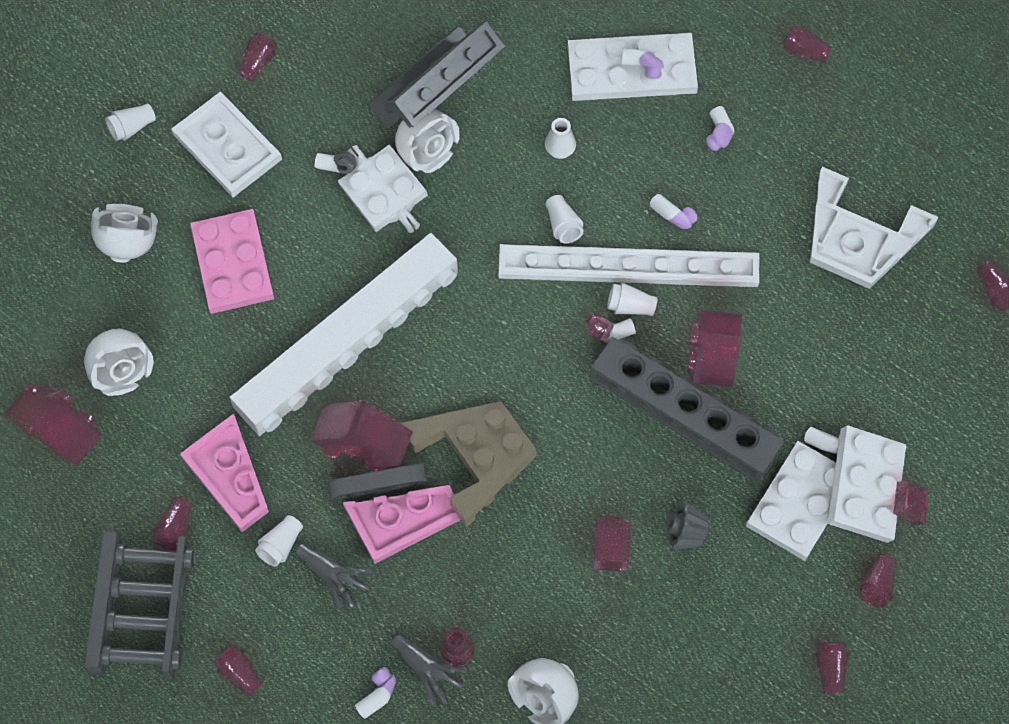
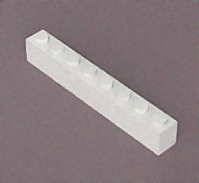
M432 233L428 234L230 396L234 410L258 436H261L266 431H273L282 422V417L291 410L296 411L306 403L308 396L316 389L321 390L332 381L333 375L340 369H347L352 366L363 350L367 347L373 348L376 346L386 331L391 327L396 328L400 326L408 317V313L417 306H424L431 299L432 293L438 288L451 284L458 273L457 258Z

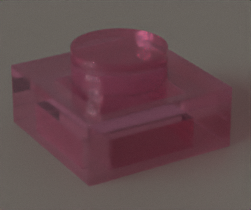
M909 480L897 482L893 514L912 525L925 524L928 492Z

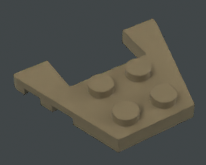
M502 401L399 424L401 434L414 453L446 438L477 481L474 485L449 498L450 505L465 527L471 525L476 519L475 515L484 506L488 507L495 500V495L506 483L509 485L537 456L536 448Z

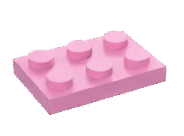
M253 209L190 223L211 314L274 299Z

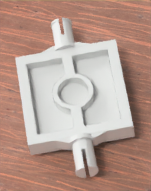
M357 145L352 146L354 152L351 148L347 152L355 156L357 166L351 173L338 180L343 191L375 232L388 223L398 220L402 222L409 233L414 232L413 227L417 230L420 224L411 215L410 211L415 204L428 196L425 188L390 145L368 158L365 157Z

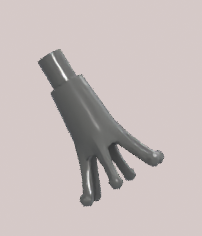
M302 543L297 548L296 554L306 561V565L325 582L336 602V608H342V602L337 591L344 597L349 608L354 607V602L345 590V583L348 582L356 585L364 591L369 589L367 584L357 581L351 575L371 574L372 570L370 568L360 569L342 564L319 550L314 551L305 543Z
M401 634L393 639L392 646L401 653V658L421 680L430 706L435 704L430 686L438 695L440 703L442 705L447 703L437 683L440 678L450 682L458 689L462 688L463 683L453 679L447 673L454 674L455 671L465 673L467 672L466 666L458 667L438 660L417 644L410 643Z

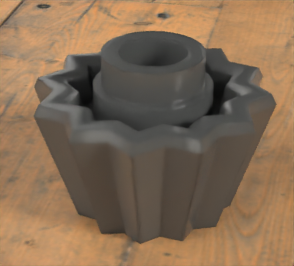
M685 501L678 505L676 512L670 515L667 522V532L670 537L669 544L672 548H694L702 545L708 532V517Z

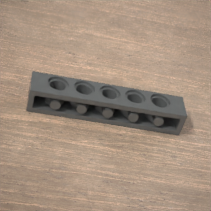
M612 337L591 367L590 380L760 484L781 452L784 441L780 439L776 431L769 427H760L752 422L745 412L739 409L732 410L724 405L722 400L714 393L708 391L705 393L696 388L688 377L682 374L675 375L667 370L660 360L654 357L647 358L639 353L638 349L629 341H620ZM632 368L637 370L639 375L629 377L623 371ZM659 385L665 387L667 392L665 394H656L651 388ZM690 403L696 409L692 412H686L679 405ZM718 420L724 425V428L713 429L708 425V422ZM742 437L748 438L753 445L742 447L736 440Z

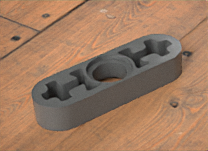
M414 464L338 478L329 481L328 488L331 500H343L418 486L427 482L424 464Z

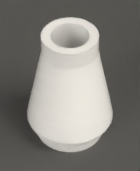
M147 103L138 107L112 111L111 116L106 117V124L116 141L120 139L126 141L146 125L155 121L156 117L152 107Z
M558 118L553 121L545 139L547 152L558 159L568 157L576 148V139L571 130L570 122L565 118Z
M555 195L550 197L545 205L549 212L554 237L564 244L578 240L583 234V221L565 202L563 196Z
M623 282L620 285L613 283L608 297L607 309L614 310V314L653 316L657 305V297L648 295Z
M287 515L282 522L258 540V547L255 549L257 555L264 562L274 567L278 566L280 562L284 563L299 532L303 529V525L295 517Z

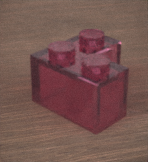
M701 310L698 323H693L690 329L689 347L695 348L689 349L687 369H694L693 383L733 387L741 338L742 314Z
M29 384L4 413L26 435L41 440L63 461L76 466L102 436L94 427L96 421L89 414L82 410L78 412L71 406L74 401L70 396L60 389L54 391L47 385L39 387Z
M353 401L324 405L310 441L320 446L321 452L330 457L339 458L340 455L358 456L366 461L365 465L367 467L381 471L400 467L413 431L367 402Z

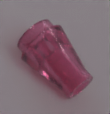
M794 25L783 48L789 50V54L824 63L832 46L826 44L803 25L801 28Z
M255 33L253 38L248 39L241 66L237 73L244 79L254 82L257 75L275 56L277 44L269 37Z
M988 261L978 268L977 273L982 280L990 304L996 306L998 310H1006L1009 308V277L996 266L994 261Z
M182 497L173 498L171 505L153 528L155 534L153 540L156 544L169 550H177L178 536L186 537L189 515L193 506L189 500Z
M879 554L859 586L860 598L866 604L881 608L885 607L887 602L892 600L895 568L897 565V560L893 556Z
M454 628L443 639L440 652L447 663L460 666L472 659L475 645L472 638L462 629ZM462 641L460 645L451 644L452 642Z
M846 643L818 644V652H815L823 685V694L845 693L844 685L850 652H846Z
M235 644L222 652L213 662L218 668L216 672L244 692L247 697L255 693L264 684L258 677L244 649L239 650Z

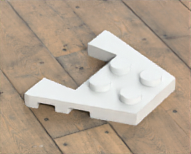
M822 167L818 180L810 263L870 289L935 226L938 217L911 205L899 232H895L836 206L849 178Z

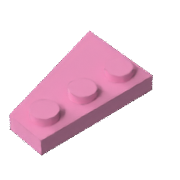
M234 414L180 453L183 461L241 532L245 531L269 512Z
M449 485L410 491L405 495L387 498L386 496L374 497V500L357 503L355 501L343 502L344 508L374 564L461 520L450 505L449 498L454 493Z

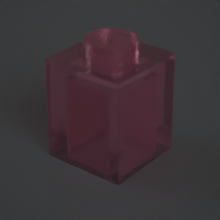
M605 517L603 520H596L593 570L627 572L631 522H623V519L619 517Z

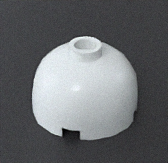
M436 109L430 112L415 127L409 128L402 120L395 136L397 152L413 170L431 173L441 168L452 156L453 153L449 150L452 147L453 141L458 144L459 127L455 120Z
M107 204L106 211L99 212V207L94 209L91 220V235L96 247L100 251L110 256L113 261L124 263L148 252L156 236L158 220L153 213H151L150 218L143 215V208L138 206Z
M111 329L99 334L88 345L84 357L85 370L92 386L95 389H100L103 394L108 396L122 395L136 389L139 385L135 382L140 380L143 375L147 378L151 374L154 364L153 356L148 346L137 334L124 329Z
M545 658L535 659L519 667L508 680L509 693L519 709L523 705L530 709L534 714L528 718L535 724H564L575 711L579 699L577 683L572 670L565 664Z

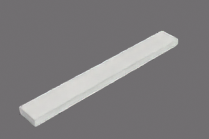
M500 244L499 278L758 287L759 253Z

